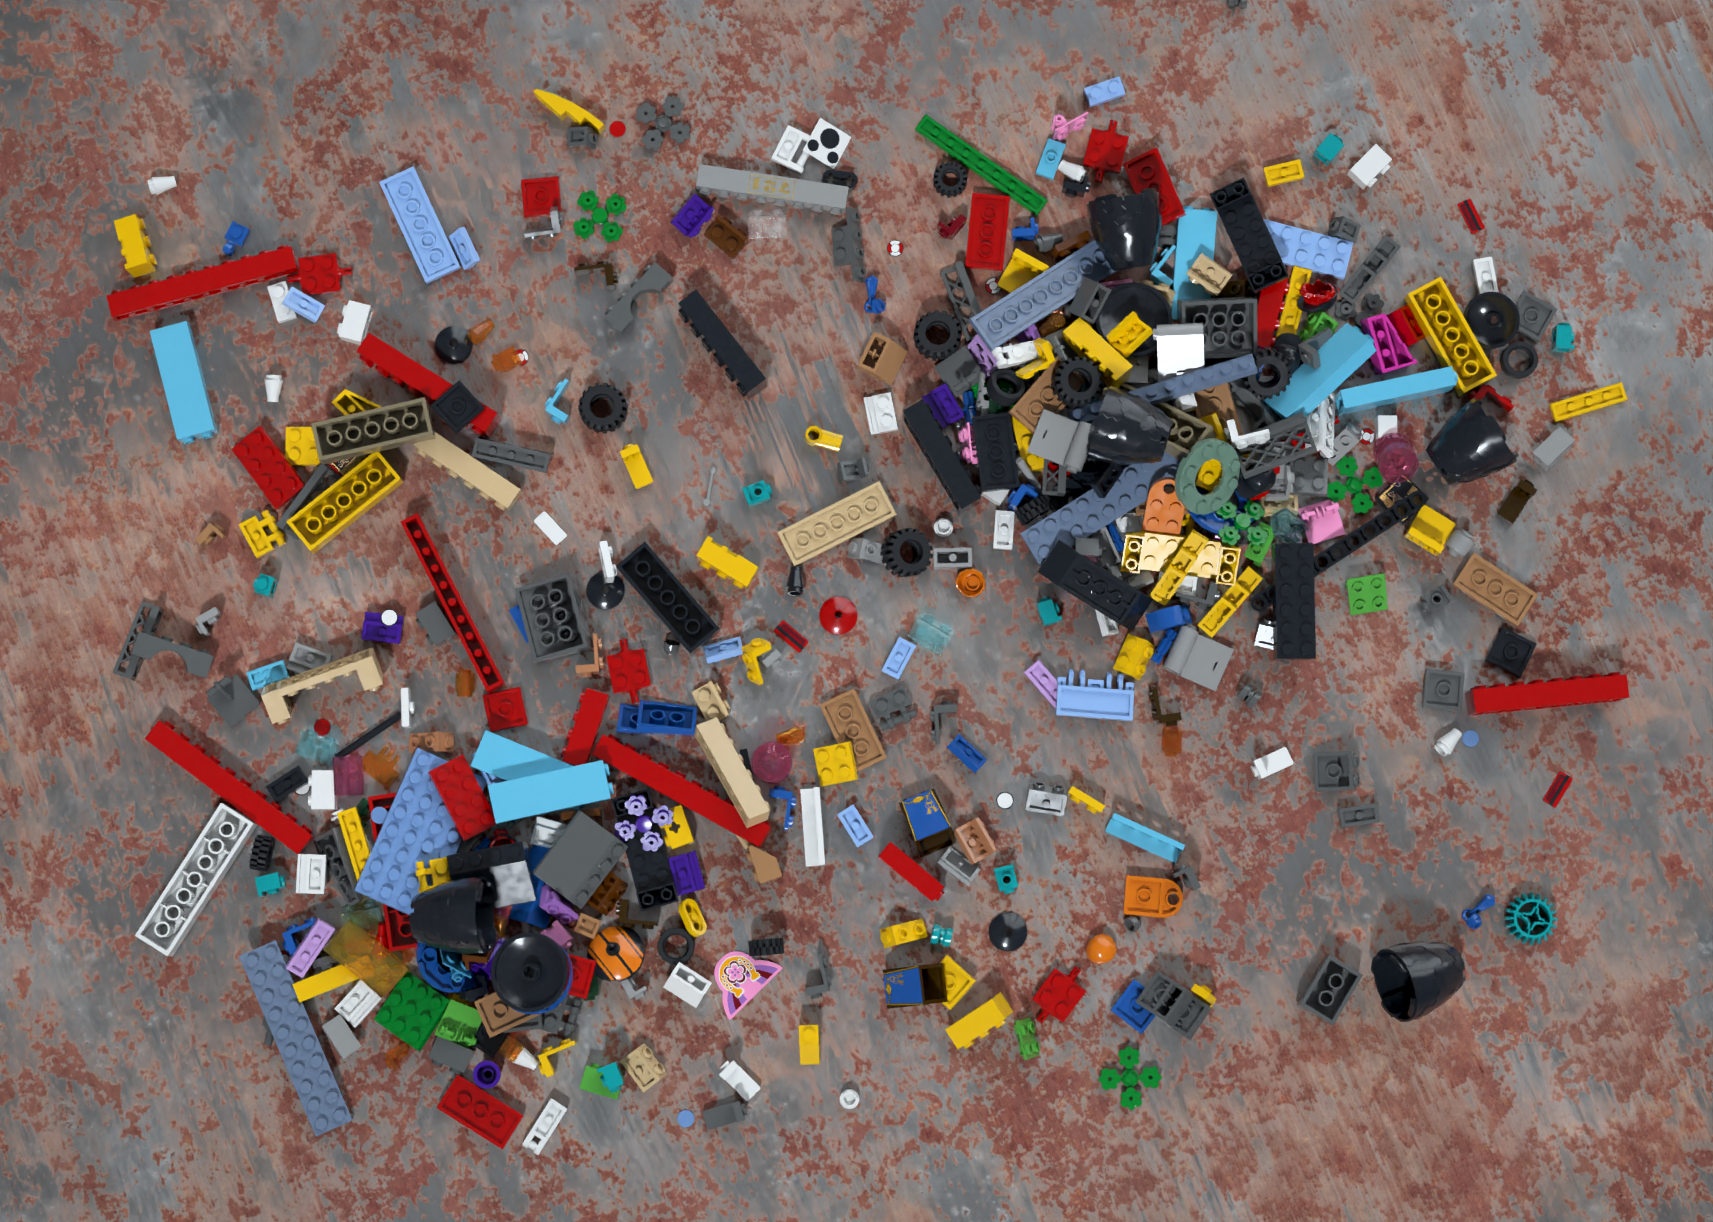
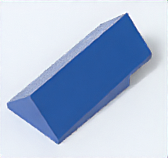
M640 700L639 706L620 704L616 732L620 734L694 737L697 707Z
M532 845L530 851L532 872L550 848ZM533 874L537 901L513 905L509 919L546 930L551 914L539 907L542 886L547 884Z

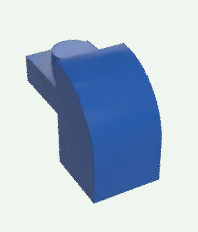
M1176 605L1146 614L1150 633L1165 631L1173 627L1192 623L1188 605Z

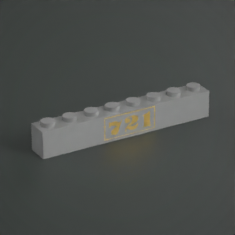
M699 164L696 190L704 195L715 193L723 198L735 196L743 201L755 199L758 203H766L768 201L774 202V205L777 206L793 205V208L796 209L807 207L815 212H822V210L830 211L834 215H841V213L846 212L849 187L704 164Z

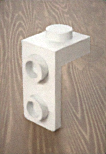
M1234 419L1226 421L1227 428H1224L1226 440L1230 439L1233 448L1243 449L1248 445L1255 443L1263 444L1270 440L1269 429L1238 436Z
M1283 747L1252 761L1250 768L1253 775L1260 780L1293 765V760L1287 748Z
M727 1060L719 1068L722 1071L719 1075L746 1101H749L760 1090V1086L734 1060L731 1063Z

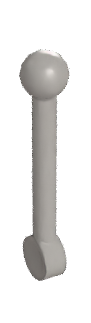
M715 467L709 469L711 474L706 499L703 500L705 506L711 504L712 483L714 474L717 472Z

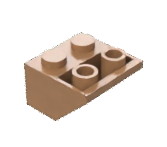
M873 332L857 365V370L892 386L908 351L891 339Z
M752 845L748 846L749 851H746L749 863L754 864L755 869L752 870L755 882L759 881L762 885L783 878L776 857Z

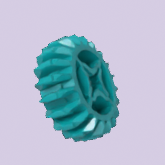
M1530 892L1528 897L1525 893L1521 894V899L1518 896L1515 897L1516 904L1510 902L1509 905L1512 909L1505 910L1507 913H1510V916L1504 917L1505 920H1510V923L1505 926L1506 928H1513L1509 931V934L1517 933L1514 939L1519 940L1521 938L1522 944H1525L1527 940L1529 945H1533L1534 940L1537 944H1541V938L1547 941L1548 937L1546 934L1550 936L1554 934L1550 928H1557L1555 924H1552L1553 921H1558L1557 917L1552 916L1557 911L1550 910L1553 907V903L1546 905L1548 898L1544 897L1541 900V894H1537L1534 898L1533 892ZM1533 903L1528 912L1519 911L1524 904ZM1538 906L1543 910L1545 919L1539 916ZM1533 914V917L1535 918L1536 922L1529 923L1530 920H1528V917L1525 916H1530ZM1517 918L1523 921L1524 932L1520 929ZM1535 925L1544 926L1539 933L1529 935Z

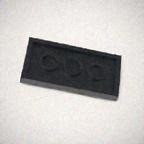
M1007 412L972 416L981 492L1020 488L1011 414Z

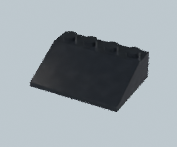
M521 841L447 856L451 881L461 878L486 877L488 882L493 884L496 899L493 902L494 909L537 901L527 842Z

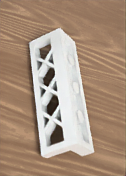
M1332 392L1306 417L1317 451L1321 450L1327 458L1333 457L1335 395ZM1305 443V449L1311 447V444Z
M820 788L800 789L806 867L825 866Z

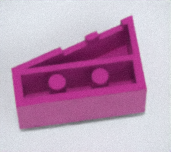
M1385 313L1360 320L1363 334H1368L1374 340L1373 345L1377 350L1370 356L1375 375L1418 363L1408 351L1406 344L1397 335L1398 332Z

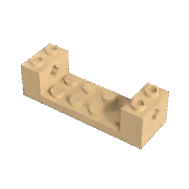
M370 648L263 686L261 697L272 724L276 722L282 724L289 721L293 707L288 696H293L299 693L298 690L304 688L306 690L315 688L318 683L323 681L325 683L332 682L336 679L335 677L343 675V677L349 676L354 673V670H357L364 691H375L381 688L380 685H383L384 674L374 649Z

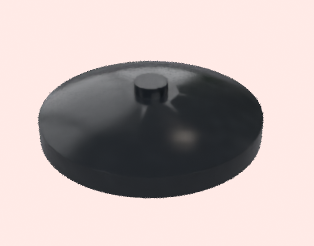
M1130 282L1111 289L1095 321L1097 333L1109 344L1106 336L1132 311L1137 314L1142 322L1152 328V331L1157 329V325L1172 324V313L1167 300L1158 290L1143 283ZM1153 334L1135 349L1128 358L1144 357L1157 351V340H1153Z
M521 933L509 938L499 947L491 965V981L496 994L506 1005L522 1012H537L555 1004L565 992L570 975L569 962L562 947L552 938L540 933Z

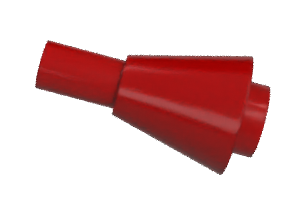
M385 922L378 923V933L371 950L377 957H385L391 953L389 952Z

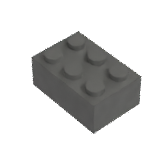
M1330 954L1325 955L1296 1005L1325 1023L1334 1025L1363 975Z

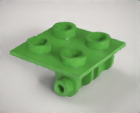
M1385 573L1347 579L1345 588L1348 589L1350 615L1388 609Z
M450 999L434 1035L467 1048L470 1045H475L477 1041L475 1035L482 1022L478 1010Z
M1031 1018L1015 1021L1013 1026L1016 1035L1019 1034L1016 1038H1020V1042H1018V1045L1021 1044L1019 1046L1020 1055L1025 1060L1039 1056L1040 1045L1035 1039V1025Z

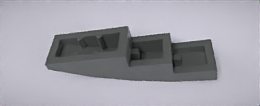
M1385 235L1338 294L1354 305L1401 246Z

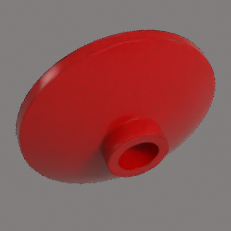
M844 597L830 598L820 609V623L831 634H846L853 629L857 622L856 607L850 600ZM841 612L842 617L836 618L835 613Z

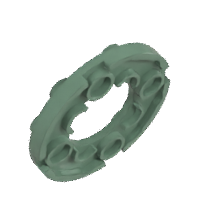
M1216 438L1205 439L1195 444L1191 448L1192 451L1186 458L1183 457L1177 469L1175 478L1176 496L1185 509L1195 514L1204 515L1219 510L1229 500L1238 486L1240 462L1237 452L1229 443ZM1215 459L1220 462L1222 468V477L1219 478L1220 483L1213 488L1211 493L1201 495L1195 487L1197 472L1206 461Z

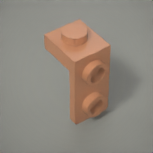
M597 633L593 634L595 664L575 665L576 674L581 675V678L592 677V674L600 673V668H604L603 657H599V649H602V638H598Z
M428 732L409 734V753H414L416 748L426 752L452 753L454 752V733Z

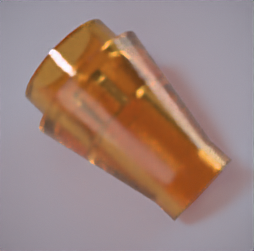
M1060 312L1052 313L1038 328V332L1044 338L1063 329L1067 322Z
M487 318L480 324L470 328L467 337L475 345L482 344L495 325Z
M795 726L784 732L777 733L776 740L778 745H801L802 742L806 741L803 727Z

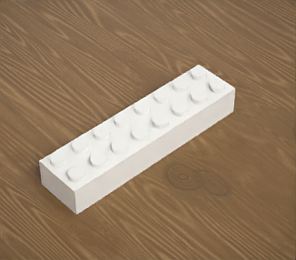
M220 803L135 936L166 956L173 957L258 824L230 806Z

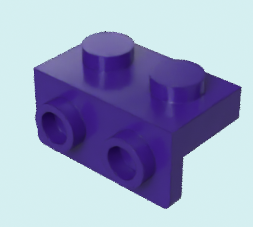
M693 193L670 223L685 237H695L701 231L700 227L702 224L708 222L713 216L714 208L708 206L700 197Z

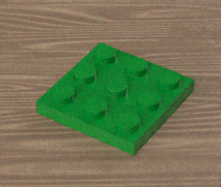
M406 970L374 1020L417 1051H421L439 1024L450 1000Z

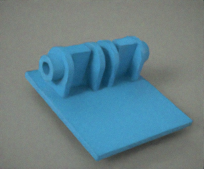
M440 950L442 963L450 968L451 977L455 982H460L464 976L472 978L471 971L465 968V962L462 961L463 954Z

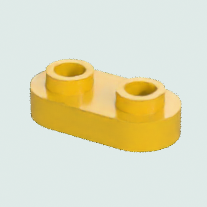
M690 898L680 902L678 911L688 933L693 937H699L704 934L707 925L697 903Z

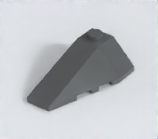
M341 826L314 838L313 842L318 855H327V865L330 868L328 873L338 881V889L349 907L363 901L362 894L353 891L357 879Z

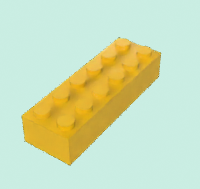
M1442 277L1406 295L1404 301L1411 308L1442 368L1452 366L1453 371H1456L1458 382H1456L1457 385L1454 389L1459 397L1493 380L1497 376Z
M380 452L372 453L286 522L306 547L315 554L404 482Z

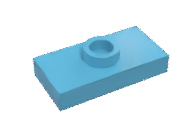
M1048 138L1035 174L1053 180L1066 144Z
M284 660L246 672L252 691L289 678Z

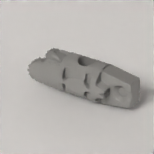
M985 372L979 373L976 411H979V416L989 415V412L993 411L994 401L988 395L987 388L984 387Z

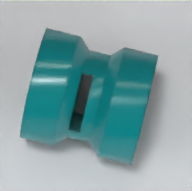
M934 924L930 943H941L943 946L949 947L953 929H944L940 925Z

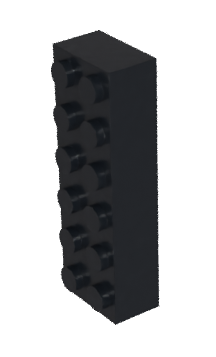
M697 290L678 303L680 318L685 324L687 322L690 324V330L696 338L700 337L702 339V345L708 353H713L716 364L720 368L722 366L725 368L727 378L731 382H736L737 390L742 397L747 396L748 399H751L767 386L765 376Z
M921 400L903 410L902 419L959 515L980 504L982 492L977 484L973 485L971 481L972 475L967 468H963L962 458L959 453H954L952 450L953 444L948 435H943V427L938 419L934 420L931 406L928 402L925 404Z
M646 542L616 565L617 570L691 656L720 632V628Z
M1274 543L1271 546L1274 661L1316 659L1313 543Z

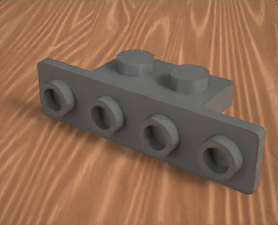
M849 206L846 207L847 226L831 229L834 263L836 267L851 264L853 281L865 283L866 270L863 262L864 251L862 249V232L860 230L861 216L858 209Z

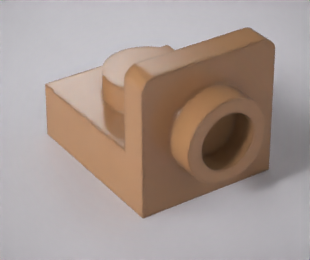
M209 523L195 541L202 547L209 546L214 541L215 534L226 540L227 537L224 535L226 531L218 524L214 526Z
M574 911L579 915V919L568 923V929L594 939L601 921Z

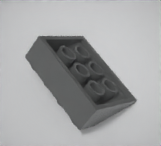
M1232 297L1177 300L1178 324L1203 323L1204 359L1242 357L1249 355L1250 352H1257L1256 298Z
M566 573L515 589L534 663L594 648L575 574Z
M579 810L532 873L582 909L627 850L628 846Z

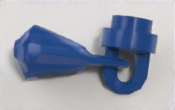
M871 275L865 279L869 300L865 303L864 309L868 313L881 314L885 311V302L881 299H875L878 279Z
M1485 894L1476 908L1473 910L1465 909L1461 915L1466 925L1473 930L1479 928L1482 921L1478 913L1495 905L1496 898L1493 895Z

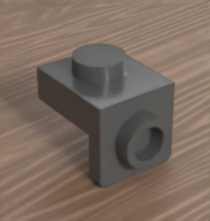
M865 457L837 463L840 482L861 480L869 475V466L866 463Z

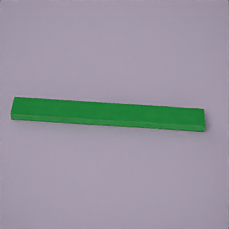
M925 115L915 128L917 133L1006 196H1010L1013 201L1036 217L1047 204L1048 200L928 115Z

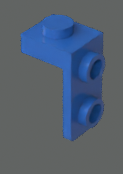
M774 786V789L769 790V798L788 800L784 831H788V827L793 825L794 816H790L791 808H795L796 797L793 796V792L785 791L786 787Z
M315 917L305 920V924L299 927L297 924L286 928L287 931L282 933L285 940L282 943L286 953L294 954L299 947L294 934L311 928L317 920Z

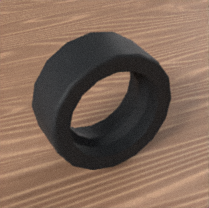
M1518 341L1510 344L1503 350L1500 356L1502 371L1513 379L1526 378L1538 365L1537 351L1526 342ZM1514 350H1523L1528 354L1530 364L1527 369L1515 371L1510 367L1508 356Z
M1002 368L992 374L986 388L988 395L994 402L1002 406H1012L1024 394L1025 384L1022 378L1016 376L1015 371ZM996 381L1009 383L1014 388L1015 394L1003 392L998 387Z
M672 928L662 933L658 940L657 948L659 955L664 961L677 965L679 962L683 964L691 958L694 953L695 944L692 936L687 931L681 928ZM680 935L687 941V951L682 957L673 958L666 953L665 942L670 936Z

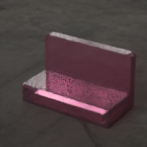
M362 756L333 757L335 796L364 794Z

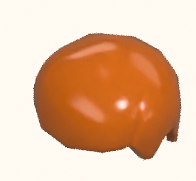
M967 568L956 577V588L964 596L976 597L986 587L985 577L977 569Z
M1099 934L1088 940L1085 948L1087 958L1092 963L1099 965L1111 961L1117 951L1116 942L1107 934Z

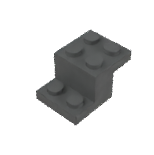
M1158 970L1136 1000L1138 1005L1188 1040H1191L1212 1009L1209 1005L1196 998L1188 989Z

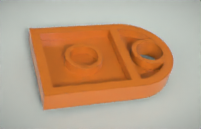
M1162 477L1154 481L1150 486L1141 527L1143 531L1180 536L1185 508L1176 496L1175 478ZM1168 483L1174 485L1172 491H1165L1163 487Z
M1126 875L1123 914L1167 918L1180 910L1183 903V894L1175 882L1169 879ZM1170 894L1177 895V904H1169L1167 899Z

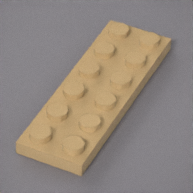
M880 481L777 532L793 565L798 566L897 516Z

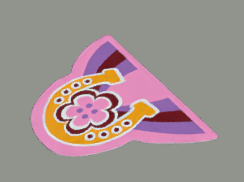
M739 951L729 952L723 956L715 966L714 975L718 987L723 991V1006L728 1019L731 1020L782 970V967L770 961L754 960L748 954Z

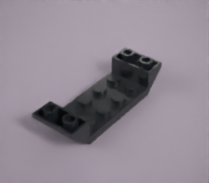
M1244 177L1210 193L1209 195L1224 224L1254 294L1289 278L1281 256Z
M1059 539L1037 571L1060 588L1133 631L1153 600L1144 592L1129 585Z
M649 789L611 799L618 822L623 823L624 820H628L629 824H635L636 819L639 817L635 814L630 815L628 809L625 808V801L630 800L631 795L636 797L639 795L644 796L647 809L644 810L642 815H646L651 819L654 815L653 810L655 808ZM653 822L650 831L653 833L658 832L663 840L660 826L658 823ZM636 828L634 837L632 839L629 838L623 843L628 846L626 854L641 912L678 902L679 899L664 841L657 851H645L642 847L643 843L640 841L644 837V833Z

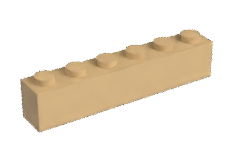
M436 432V439L413 444L417 449L416 453L424 458L428 456L433 459L431 463L438 468L443 466L448 469L447 473L453 478L457 479V477L463 479L465 486L471 490L473 487L480 491L478 493L486 500L491 498L495 501L494 505L501 510L506 508L510 511L522 494L521 489Z
M716 717L696 725L694 735L746 828L768 820L771 810L770 805L762 798L760 787L754 784L752 774L749 769L745 768L741 754H737L733 740L728 738L724 724L720 723Z

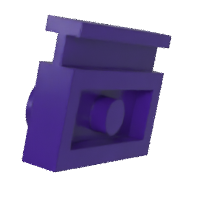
M946 383L927 395L922 396L924 403L928 402L931 406L934 420L938 419L943 429L965 417Z
M365 612L361 639L401 644L404 616L398 615V620L394 625L386 626L381 621V613Z
M696 851L668 858L678 896L705 889Z

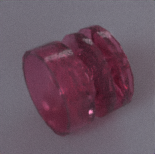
M1389 433L1382 436L1374 446L1373 456L1380 474L1385 480L1392 483H1402L1415 475L1419 460L1407 436L1400 433Z
M766 742L760 745L753 753L751 759L752 769L756 777L762 782L778 784L790 775L792 757L788 749L782 744ZM773 757V760H777L775 767L766 764L769 762V758Z

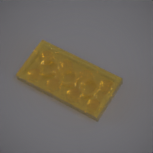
M350 919L323 948L324 951L383 998L409 970V966L389 952L388 949Z

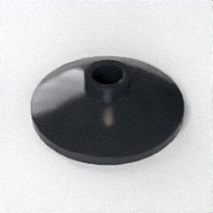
M447 327L440 331L436 337V353L447 363L456 364L463 362L472 352V338L461 327ZM452 340L456 341L455 346H450Z
M1066 479L1065 496H1050V506L1056 512L1069 504L1068 498L1072 496L1073 501L1085 494V491L1077 481ZM1058 484L1051 491H1058Z
M603 572L595 574L589 580L586 588V594L590 603L602 610H609L618 606L625 593L624 584L617 575L614 577L613 583L606 584ZM602 587H608V592L603 593L601 591Z
M1014 913L999 914L990 923V941L999 950L1006 952L1017 950L1024 944L1027 938V926L1023 919ZM1010 928L1012 930V934L1010 936H1007L1005 934V929Z

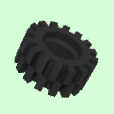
M947 161L946 164L943 162L934 172V188L943 197L944 195L947 198H950V196L957 197V194H962V191L966 188V170L962 168L961 164L957 165V162L953 161V163H950V161ZM947 173L955 174L958 179L957 183L953 186H947L943 182L944 175Z
M1042 495L1024 504L1014 513L1023 526L1039 515H1044L1052 508L1045 496Z
M257 835L251 850L250 869L263 872L268 870L271 856L273 855L274 838Z
M783 938L748 941L749 956L784 954Z

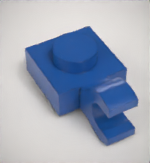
M232 221L224 237L228 241L222 250L224 254L232 256L237 245L243 247L251 232L250 229Z

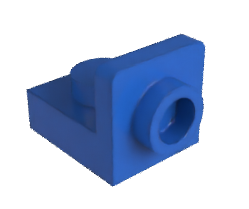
M1034 217L1030 218V228L1017 226L1015 229H1012L1011 241L1034 240L1035 234H1038V223H1035Z

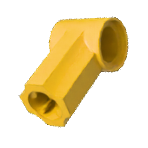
M810 426L805 432L804 439L810 446H819L839 452L843 436L822 430L817 426ZM816 432L819 438L812 440L808 434Z

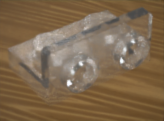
M761 209L751 210L748 213L749 239L786 238V212L782 211V209H771L770 212H763Z

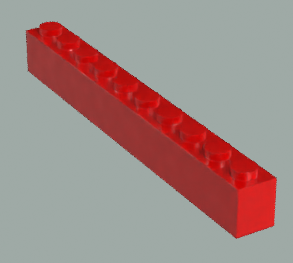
M283 245L277 247V250L274 251L264 250L259 252V255L242 256L237 261L227 260L222 262V265H208L200 271L189 270L185 272V275H171L162 281L152 280L144 286L133 285L129 290L125 291L115 290L110 295H106L112 318L115 321L298 273L299 267L293 248Z
M416 513L400 521L486 691L490 694L505 686L506 683L421 516Z
M167 720L165 722L158 721L145 737V740L296 854H302L315 838L311 834L312 829L305 824L300 826L296 823L297 818L289 812L287 815L281 811L282 807L274 801L272 803L265 799L267 795L258 789L255 792L250 788L251 783L244 778L239 780L235 777L236 772L228 766L223 768L218 758L213 755L210 757L204 753L206 750L197 743L194 746L189 742L190 737L183 732L178 734L174 731L175 726Z
M603 734L592 752L593 756L760 849L763 847L773 829L769 826V821L766 820L746 828L731 800L726 798L723 801L718 798L720 794L711 789L708 792L702 789L703 785L699 782L685 780L686 775L677 770L675 773L669 771V766L661 761L656 764L651 761L653 757L644 752L641 755L635 752L636 748L628 743L625 746L620 744V739L612 734H609V736Z

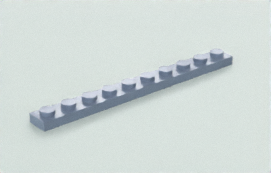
M1249 354L1129 391V393L1142 397L1151 405H1156L1258 373L1253 355ZM1103 400L1068 410V415L1071 420L1080 423L1082 421L1092 424L1093 420L1098 418Z

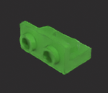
M1323 311L1312 312L1308 315L1306 324L1297 336L1304 342L1326 328H1330L1333 335L1339 323Z
M1262 522L1258 526L1268 533L1266 543L1253 546L1250 542L1244 554V557L1254 561L1253 565L1259 568L1277 532V529Z

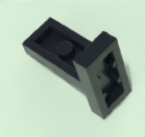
M1106 462L1102 468L1083 467L1081 472L1077 471L1076 474L1070 472V474L1081 485L1092 486L1098 498H1105L1123 473V469L1118 464Z

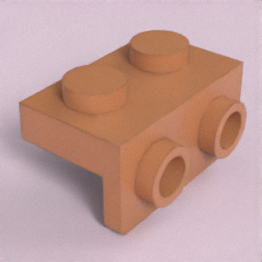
M979 817L953 831L971 865L997 851L994 841L989 837L985 825L980 821Z

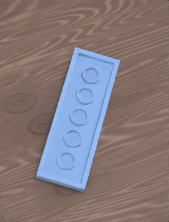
M414 166L380 181L383 192L426 284L461 269Z
M1264 219L1285 265L1310 269L1315 273L1344 280L1354 242Z

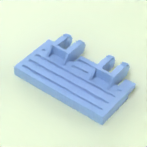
M1068 669L1067 685L1066 677H1057L1055 715L1133 721L1134 683L1125 682V690H1123V673H1118L1117 689H1111V672H1106L1105 688L1104 680L1087 679V687H1085V670H1080L1079 686H1073V669Z

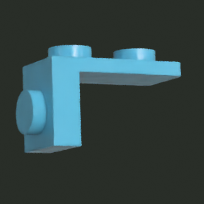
M1174 244L1171 248L1167 247L1161 254L1163 259L1159 263L1155 262L1149 270L1152 272L1149 278L1154 281V285L1158 286L1159 283H1163L1171 287L1174 282L1160 271L1175 251L1176 246Z
M566 378L563 382L560 381L557 384L555 395L553 398L549 397L545 403L546 413L551 416L550 419L559 425L561 423L566 425L570 419L567 414L555 407L570 385L569 380Z

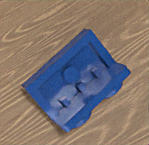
M1022 484L1018 491L1013 490L1007 501L1009 503L1007 509L1015 512L1024 497L1030 501L1037 498L1038 493H1036V489L1029 484L1026 486Z

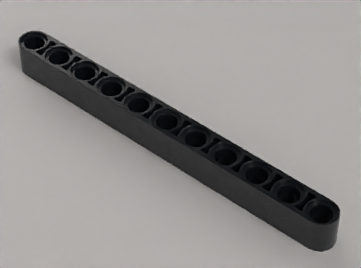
M1422 491L1412 492L1314 557V578L1423 507L1427 501L1426 495ZM1413 496L1420 497V505L1413 503ZM1397 506H1402L1405 509V515L1397 513ZM1381 517L1389 519L1388 526L1381 523ZM1365 527L1373 529V536H1368L1365 533ZM1350 537L1357 539V546L1349 544ZM1334 548H1339L1342 551L1341 557L1333 554ZM1318 558H1323L1326 561L1325 567H1320L1317 564ZM1272 585L1249 600L1248 607L1251 612L1258 614L1273 605V598L1269 595ZM1255 599L1262 602L1263 606L1261 609L1254 607L1253 602Z

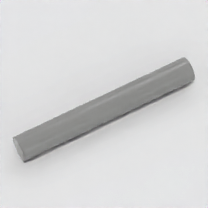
M1022 457L1016 460L1017 465L1036 489L1038 495L1042 496L1041 484ZM1044 495L1046 500L1049 501L1050 497L1048 495Z

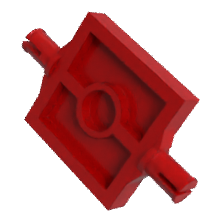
M1110 120L1108 130L1092 128L1083 166L1091 167L1097 171L1095 182H1098L1099 179V183H1102L1104 172L1120 174L1129 136L1120 135L1115 132L1118 123L1115 120L1114 124L1113 120Z
M336 253L298 258V274L287 275L288 283L300 282L302 293L308 296L341 292V276L353 275L352 267L340 269Z
M627 639L619 640L621 651L617 654L606 656L613 693H630L631 704H635V702L640 703L637 691L652 686L645 649L630 650Z
M1074 966L1069 975H1066L1053 968L1031 998L1042 1009V1012L1036 1018L1037 1021L1043 1024L1048 1015L1056 1017L1061 1022L1066 1020L1086 992L1075 981V978L1081 972L1080 969Z

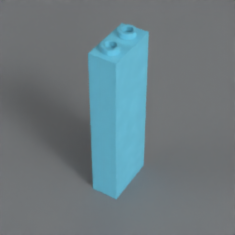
M1183 206L1186 215L1177 219L1176 249L1174 251L1172 277L1174 282L1171 289L1176 292L1171 307L1172 319L1177 320V300L1211 298V295L1204 290V286L1200 283H1193L1186 274L1201 253L1214 261L1217 211H1213L1211 208L1197 210L1192 206Z
M184 321L151 330L150 335L177 440L184 444H190L195 442L197 438L208 439L213 437V434L218 433L191 325Z
M1346 323L1317 350L1320 358V367L1313 369L1311 366L1303 363L1292 374V378H1289L1290 385L1285 386L1287 390L1285 392L1280 391L1278 397L1276 394L1272 395L1273 398L1271 399L1267 397L1264 402L1281 420L1302 412L1306 418L1377 351L1373 345L1374 340L1368 334L1363 335L1358 327H1352Z
M1452 366L1343 389L1335 396L1338 415L1446 393L1457 385L1458 376L1456 371H1453Z
M485 730L471 763V767L505 781L573 767L570 764ZM585 805L576 806L572 808L579 810L580 807L584 808Z
M603 760L488 785L496 824L611 799V794H614L612 782L608 783L606 777L610 775L608 763L604 764Z

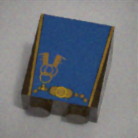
M935 789L924 790L919 795L907 797L899 803L920 858L956 843L951 824Z
M943 963L883 970L887 1009L948 1002Z

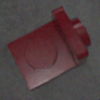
M961 214L957 218L954 217L948 224L949 228L942 222H939L937 224L938 233L945 239L953 240L966 224V218Z

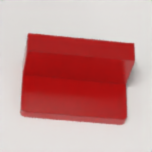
M1408 304L1386 315L1398 332L1397 335L1407 347L1425 338Z

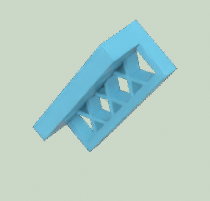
M1116 813L1112 814L1105 829L1106 833L1175 864L1185 847L1184 844Z

